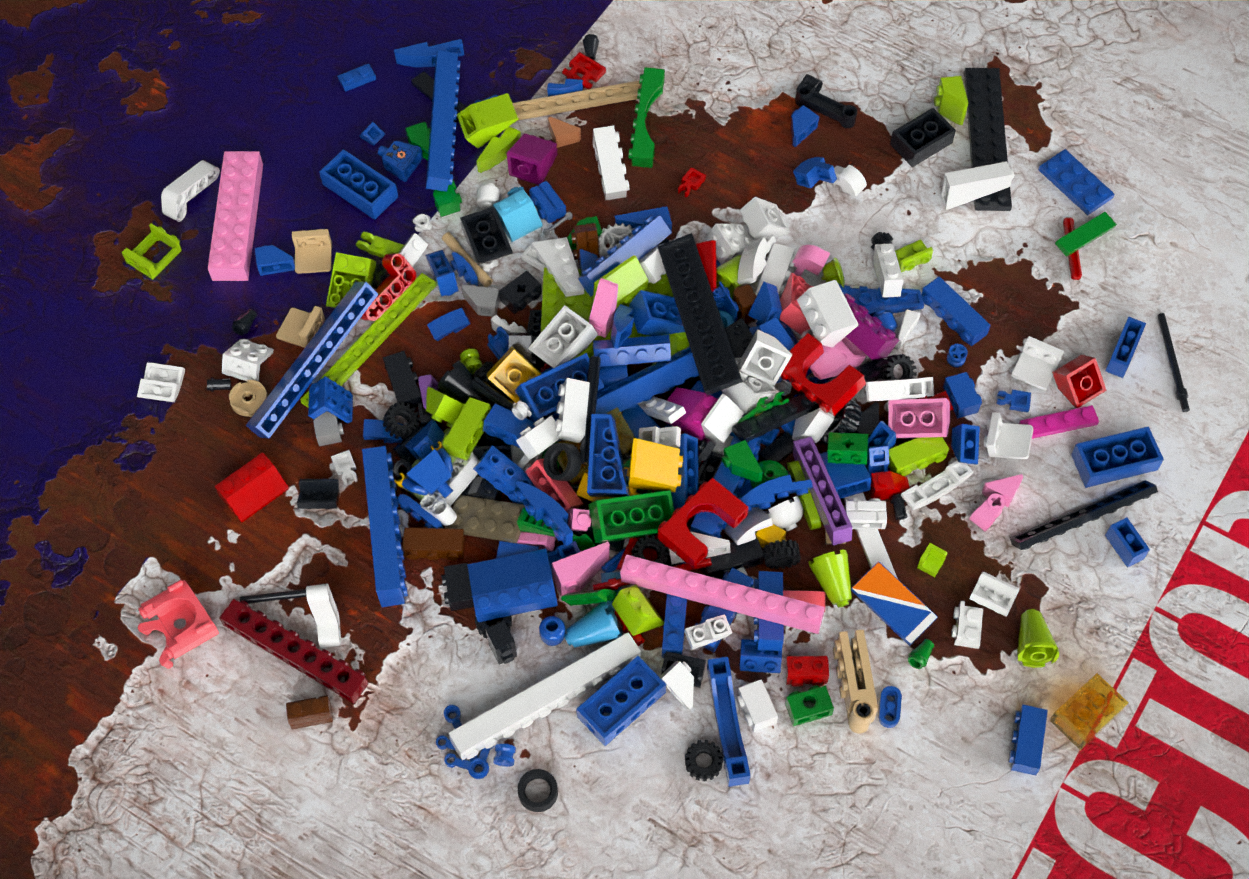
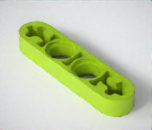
M798 460L787 463L788 471H790L791 478H794V482L806 480ZM808 491V494L798 497L801 501L807 524L810 530L821 527V521L812 495Z

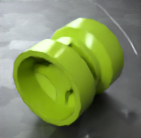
M468 349L461 353V361L474 374L482 366L478 351L476 349Z

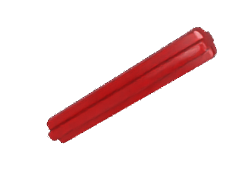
M1071 217L1064 218L1065 235L1075 230L1074 220ZM1077 250L1068 256L1071 278L1073 280H1080L1082 277L1079 252Z

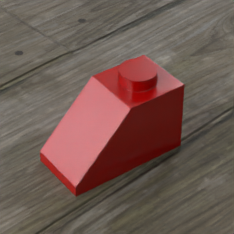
M892 471L871 473L870 492L872 498L880 500L892 499L893 495L901 494L910 489L908 479L905 476Z

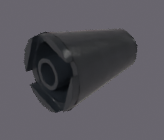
M461 360L452 365L454 369L447 371L437 385L439 392L463 404H466L469 398L489 401L486 396L472 387L471 382L474 376Z

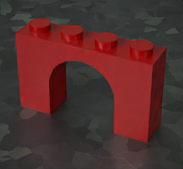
M809 333L789 351L792 353V356L780 375L783 380H789L797 391H803L811 402H817L825 413L829 412L833 416L866 385L864 375L850 364L831 382L816 384L806 378L808 369L824 353L822 343Z
M711 478L699 487V491L695 495H690L685 501V505L681 509L677 508L667 522L661 523L658 527V540L690 567L695 569L707 557L708 547L689 531L687 527L689 519L700 512H711L718 515L735 529L748 516L749 507L714 478Z

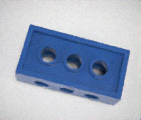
M637 656L576 709L577 718L606 746L666 693V683ZM634 686H640L641 688H639V689H634L633 687H634ZM620 699L626 700L625 702H618ZM610 713L608 716H603L602 714Z

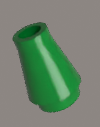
M924 639L920 645L909 653V664L916 669L925 667L934 648V643Z

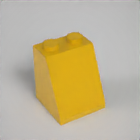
M633 438L628 487L654 491L671 490V492H675L677 486L680 487L681 475L678 474V467L682 468L683 456H679L680 449Z

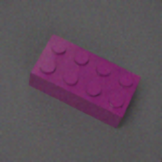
M844 294L859 324L845 337L872 360L887 358L900 341L895 337L896 334L892 330L881 325L882 322L878 318L870 316L868 314L869 311L865 307L854 302L855 299L851 295Z

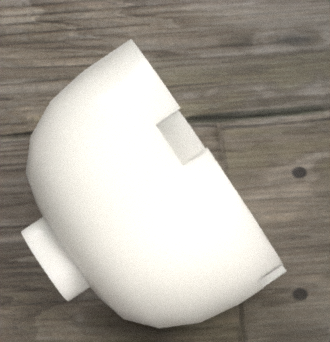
M798 496L793 497L794 502L792 499L768 509L770 513L764 511L771 518L774 525L781 529L785 528L786 531L797 527L796 523L803 515V507Z

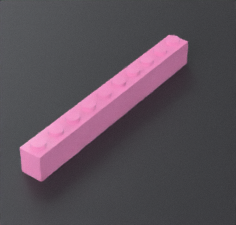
M630 555L625 556L620 572L621 581L815 634H819L825 607Z

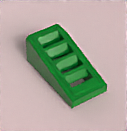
M523 507L517 520L520 531L555 537L552 528L548 529L549 527L545 523L542 527L543 518L534 524L535 518L529 516L525 507Z

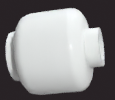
M492 183L482 184L477 189V205L483 210L493 207V204L499 202V189Z

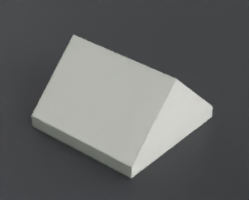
M724 394L720 396L701 423L705 437L713 443H724L732 432L733 426L739 422L744 414Z

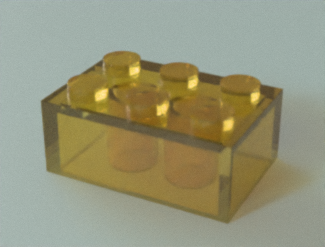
M1096 673L1054 712L1049 721L1081 751L1125 709L1129 702Z

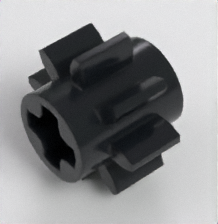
M885 232L876 233L871 239L873 244L871 248L874 250L876 244H893L891 242L893 240L892 236Z

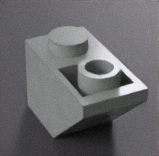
M462 285L464 299L478 315L490 317L497 315L500 301L499 289L476 285Z
M326 411L315 418L313 422L319 446L342 442L341 434H344L342 423L338 422V417Z

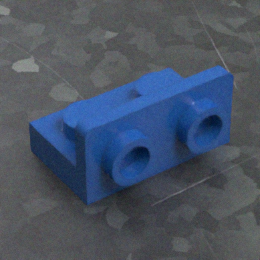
M741 639L740 671L781 672L782 651L757 650V642Z

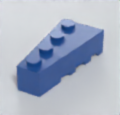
M611 414L591 415L587 493L591 497L630 496L616 423Z

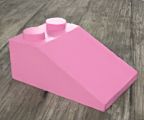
M609 542L552 563L553 580L561 597L567 593L580 592L602 569V565L609 561Z

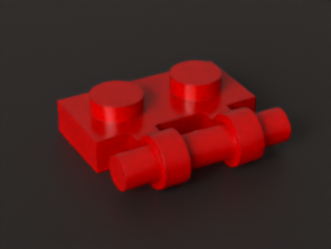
M579 52L569 62V67L572 69L564 68L562 74L567 79L583 80V88L589 90L593 86L589 81L592 80L596 83L606 73V67ZM580 73L584 76L581 78L577 74Z

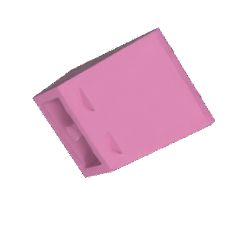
M844 337L833 348L822 345L824 353L810 366V370L819 380L838 376L849 364L854 368L859 367L866 358V354L848 338Z

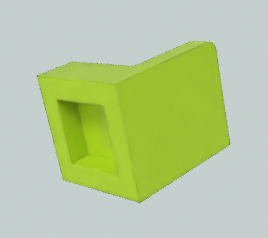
M929 543L920 558L917 568L935 578L946 559L947 552Z

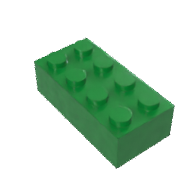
M671 490L596 500L588 504L595 544L643 537L645 535H657L658 527L662 522H667L674 512Z

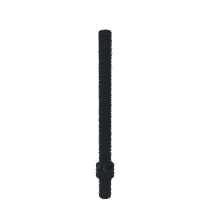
M1164 313L1158 314V320L1176 386V398L1180 401L1182 412L1190 411L1187 400L1188 392L1183 385L1166 316Z

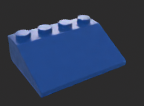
M546 548L467 564L478 622L558 606Z

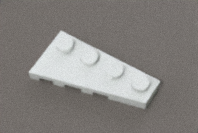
M567 237L531 242V248L534 252H537L538 258L547 266V271L554 276L555 282L566 297L584 294V287L578 280L580 275Z

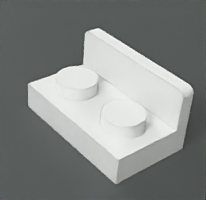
M960 601L959 606L954 608L953 619H957L956 625H953L951 637L955 638L954 645L979 649L983 617L982 608L965 606V601Z

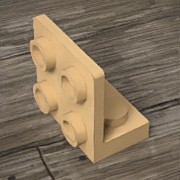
M315 306L312 312L309 313L291 308L276 334L277 339L305 348L325 321L322 308Z

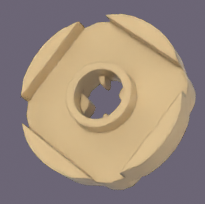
M247 380L245 383L241 384L240 382L236 384L229 394L232 409L239 415L249 417L255 414L268 397L264 386L255 380ZM250 395H252V399L250 401H246V399H244L245 397H249Z

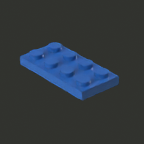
M1066 149L1039 166V171L1087 216L1114 198L1115 193Z

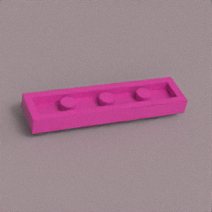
M1092 405L1020 420L1019 424L1032 425V439L1096 426L1099 423V419Z

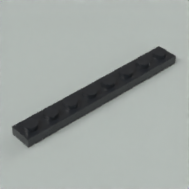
M1146 480L1014 535L1010 537L1011 545L1020 550H1027L1034 544L1046 542L1053 536L1066 533L1067 530L1079 528L1086 522L1098 520L1100 516L1114 513L1117 509L1124 506H1131L1138 500L1147 499L1152 494L1158 492L1157 485Z

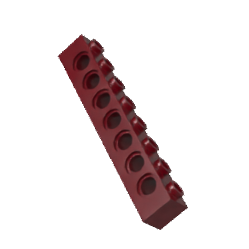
M233 599L219 617L223 626L353 704L356 703L369 685L364 672L359 669H351L349 664L342 659H334L329 651L325 649L319 650L312 641L308 639L304 641L299 638L300 635L291 629L287 631L280 622L267 619L266 614L260 610H252L251 606L243 600L239 602ZM250 618L247 622L242 623L243 619ZM266 627L263 632H258L260 628ZM277 637H283L281 641L274 642ZM293 647H299L297 651L290 652ZM309 657H316L312 662H307ZM328 666L332 667L328 672L323 671ZM344 676H348V677H349V679H348L347 681H345V682H340V679H341L342 677H344Z

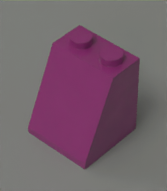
M524 133L507 152L509 176L538 185L543 183L557 156V143Z

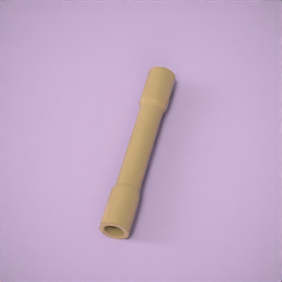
M450 232L445 233L442 236L445 244L471 265L477 275V279L484 287L490 286L493 282L491 277L479 267Z

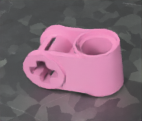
M996 493L990 495L973 512L969 520L986 532L1001 514L1005 506L1004 497Z

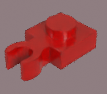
M691 167L681 179L682 184L678 187V194L685 190L686 198L689 196L691 189L697 191L706 180V175Z

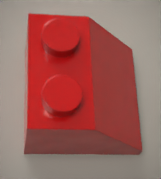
M1081 354L1052 372L1058 389L1077 409L1107 391L1095 357Z

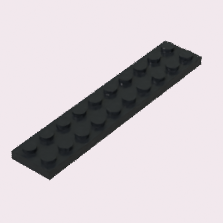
M965 68L964 77L968 99L967 115L971 166L975 168L1008 162L999 68ZM1010 187L975 199V210L1011 211Z
M690 233L657 246L706 395L708 396L742 383L743 380L693 234Z

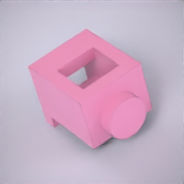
M569 509V528L575 531L586 532L587 528L591 525L589 510Z

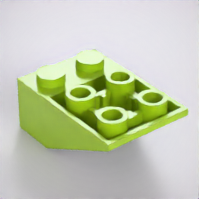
M508 93L471 104L457 114L466 140L478 149L490 141L493 136L498 135L519 120Z
M336 252L326 306L336 308L355 282H367L371 286L376 261Z

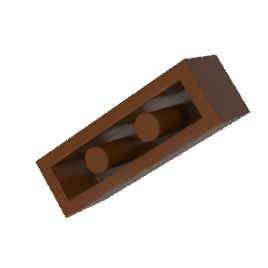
M404 528L402 547L404 557L412 560L418 558H428L430 560L447 558L451 561L464 559V529Z

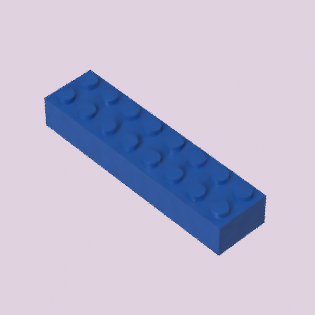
M386 446L362 449L376 593L381 607L405 604L408 589L407 584H405L406 571L403 565L404 553L401 547L402 534L399 528L400 516L397 510L399 504L395 492L397 486L394 482V462H392L391 453H387Z

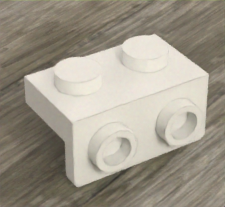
M982 572L969 599L1007 617L1019 592V588Z

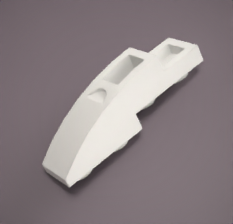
M774 235L748 242L739 263L737 280L739 285L744 283L752 284L757 280V276L763 272L764 267L767 265L765 260L766 254L771 251L773 244L776 243Z
M933 377L866 382L867 401L923 398L926 395L927 397L934 396Z

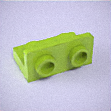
M918 240L895 250L901 272L910 271L917 265L928 263L932 258L933 248H927L922 240Z

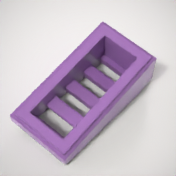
M431 374L418 378L423 407L425 409L428 386L435 390L438 388V382Z

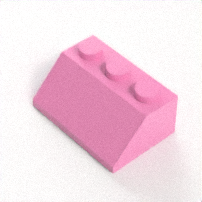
M947 398L889 400L888 426L896 433V438L947 437L950 424V402Z

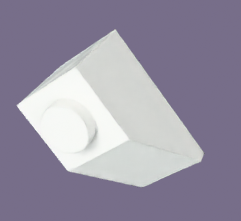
M818 408L797 418L792 439L797 441L812 437L814 443L819 442L835 416L829 412L825 413L821 408Z
M675 661L659 677L666 683V688L685 709H691L693 707L694 676L690 673L692 669L684 661L682 663Z

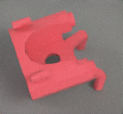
M185 580L173 583L167 587V590L140 604L141 607L138 608L143 619H150L155 615L158 617V620L140 623L138 630L145 635H149L153 630H158L165 635L166 647L159 658V663L168 669L173 667V662L169 659H176L219 634L210 616ZM178 619H184L186 625L182 629H177L174 627V622Z

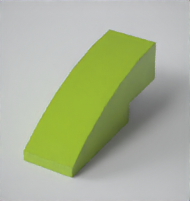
M508 127L500 138L493 136L477 160L478 172L487 171L505 160L507 152L521 138V132Z

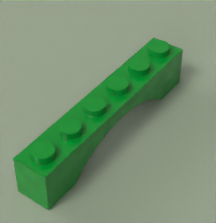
M644 67V73L640 74L639 84H642L641 89L638 88L637 99H640V101L636 103L635 114L638 115L633 120V129H635V133L631 134L633 149H629V159H632V166L653 168L655 144L646 130L645 120L651 105L663 94L665 69Z
M425 122L405 128L409 144L421 147L422 156L428 161L430 128H427ZM452 180V185H448L447 192L434 190L433 192L435 206L440 217L461 211L460 204L462 200L460 194L455 192L454 180Z

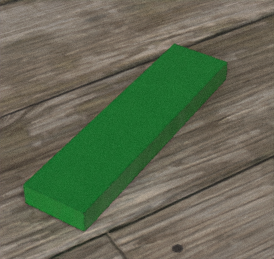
M1104 212L1058 239L1055 245L1067 257L1114 229L1117 224Z

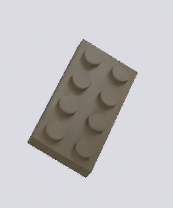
M460 495L453 506L457 518L453 524L445 526V529H464L465 535L517 543L521 534L517 520L525 505Z

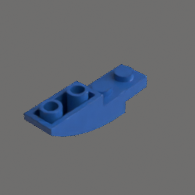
M458 39L428 47L427 42L395 49L394 54L396 63L400 65L435 67L438 50L458 53L459 57L464 55L462 40Z
M791 475L778 477L750 490L740 500L749 507L748 512L752 511L751 508L759 507L760 510L768 509L775 502L774 496H777V499L789 497V494L796 493L797 496L808 494V491L813 488L812 480L792 482Z
M521 481L515 482L514 495L519 502L525 505L528 515L533 516L536 521L543 518L546 526H550L554 530V535L558 541H562L565 546L573 542V531L568 526V513L565 509L540 489Z

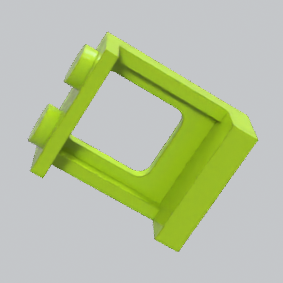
M151 223L149 225L151 233L133 251L128 248L124 249L122 255L126 263L153 280L182 249L179 244L180 241L176 236L167 234L162 227H156ZM159 240L172 248L158 263H153L143 256Z

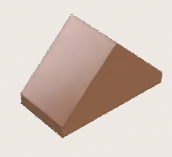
M549 116V131L554 143H557V148L580 142L581 128Z

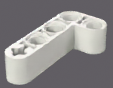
M202 160L169 184L161 195L162 213L178 222L182 221L187 212L186 203L218 178L219 168Z
M473 452L467 461L457 458L452 463V478L446 483L453 489V492L447 498H444L437 490L431 496L429 494L425 495L420 502V506L437 518L444 526H449L455 522L457 514L450 506L478 475L473 468L479 460Z
M328 583L307 586V601L317 624L320 649L341 646L339 612Z

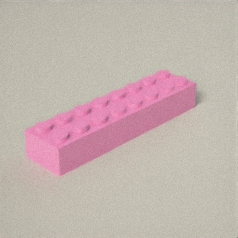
M259 151L224 152L208 262V271L212 281L249 280L263 162Z

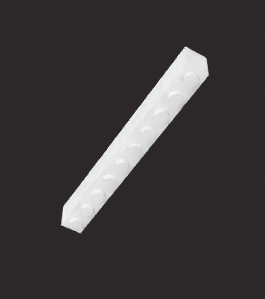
M628 632L449 732L450 741L462 761L466 758L471 759L478 754V751L493 747L501 738L512 736L517 729L530 726L533 720L539 717H546L554 708H561L568 704L570 699L583 696L593 686L595 688L599 687L607 678L614 677L637 656L641 658V650Z

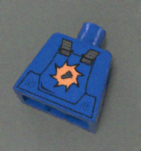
M394 141L389 148L380 146L378 150V155L382 157L384 168L404 182L407 181L423 159L421 147L399 141Z

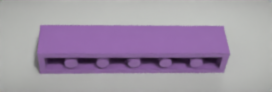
M808 437L793 441V457L795 461L798 460L805 479L812 480L813 488L810 490V493L832 545L851 541L852 524L813 438Z

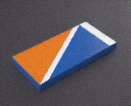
M879 561L851 588V591L909 646L938 618Z

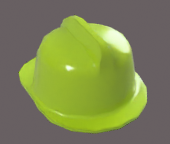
M835 257L824 265L821 279L826 282L836 280L844 288L843 270L838 259Z

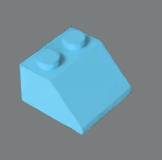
M524 189L493 204L504 232L512 242L543 226L533 201Z

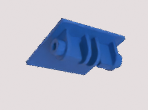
M720 281L719 287L713 291L718 310L729 313L733 317L734 322H736L737 312L739 311L738 305L735 301H732L728 288H724Z

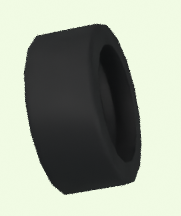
M552 444L544 455V470L551 479L560 481L572 480L581 469V454L572 444ZM564 450L568 457V464L565 471L561 474L557 467V459Z
M532 769L526 772L519 780L517 786L518 797L521 804L527 810L544 812L555 804L558 797V786L554 776L548 771ZM534 779H543L550 786L549 797L542 802H532L526 796V786Z

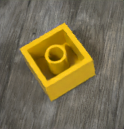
M511 347L486 375L490 381L517 403L520 399L515 391L520 384L541 375V372L515 348Z

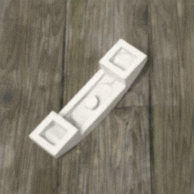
M957 460L947 466L942 473L920 486L916 484L901 493V496L915 510L949 493L968 479L974 472L966 463H959Z

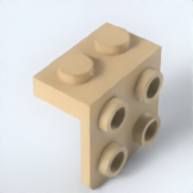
M317 229L292 232V240L295 246L296 273L331 271L332 241L329 230Z

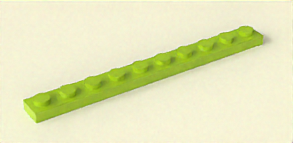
M421 273L320 380L326 376L342 386L437 286L436 282ZM309 391L300 399L301 403L309 408Z

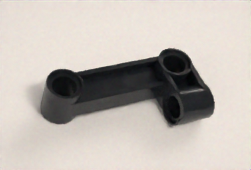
M806 74L802 82L797 86L795 103L800 107L804 105L840 122L844 128L854 127L857 117L856 107L844 105L820 94L823 82Z

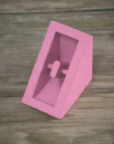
M1020 474L987 482L983 487L982 494L986 497L995 493L1000 494L1005 499V506L1009 507L1020 487L1023 475Z

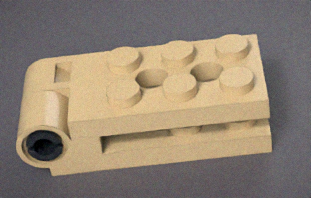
M856 630L854 638H851L850 646L848 632H839L838 639L835 640V647H833L834 660L837 659L838 661L836 675L837 679H841L842 686H839L840 697L844 698L850 729L855 733L861 734L868 730L870 722L874 721L878 710L864 630Z

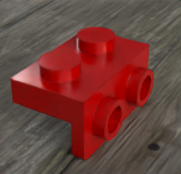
M828 656L787 657L786 685L800 687L804 684H812V686L827 684L829 679Z

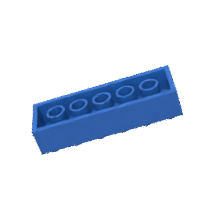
M734 435L729 446L741 442L736 435ZM759 438L747 442L757 462L760 446H758ZM721 462L714 477L717 482L736 497H739L744 482L747 480L746 478L731 474L729 468H725L723 462ZM700 512L696 514L690 532L721 538L722 529L726 530L728 524L714 513Z

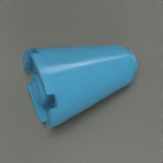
M607 601L597 605L567 628L565 639L569 646L573 645L576 648L615 640L623 636L621 629H618V620Z

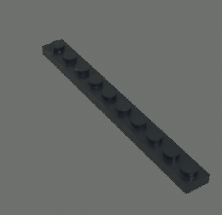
M874 359L855 369L864 375L865 382L876 381L883 376V374H879V371H883L880 365L885 364L883 362L884 359ZM805 393L789 399V402L786 404L774 406L734 425L732 432L740 441L746 440V442H749L820 407L817 402H811L805 396Z

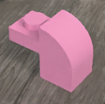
M814 245L801 246L792 261L795 263L794 267H796L794 274L801 276L806 269L818 276L830 253Z

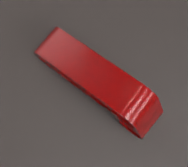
M390 253L383 257L382 264L390 275L375 290L378 296L362 315L361 320L376 321L415 281L416 272L402 254Z

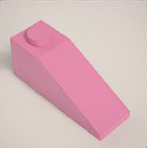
M601 278L597 287L589 323L594 327L599 336L606 338L612 328L616 311L618 284Z

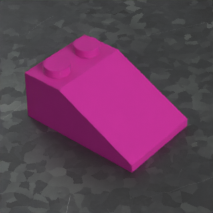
M677 387L667 401L683 406L686 413L672 424H668L681 428V431L698 438L700 441L704 440L705 434L701 423L718 399L711 395L707 396L704 392Z

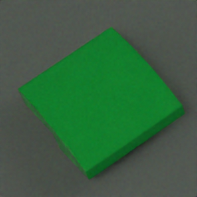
M611 589L574 592L562 595L561 600L570 606L613 601L617 596V592Z

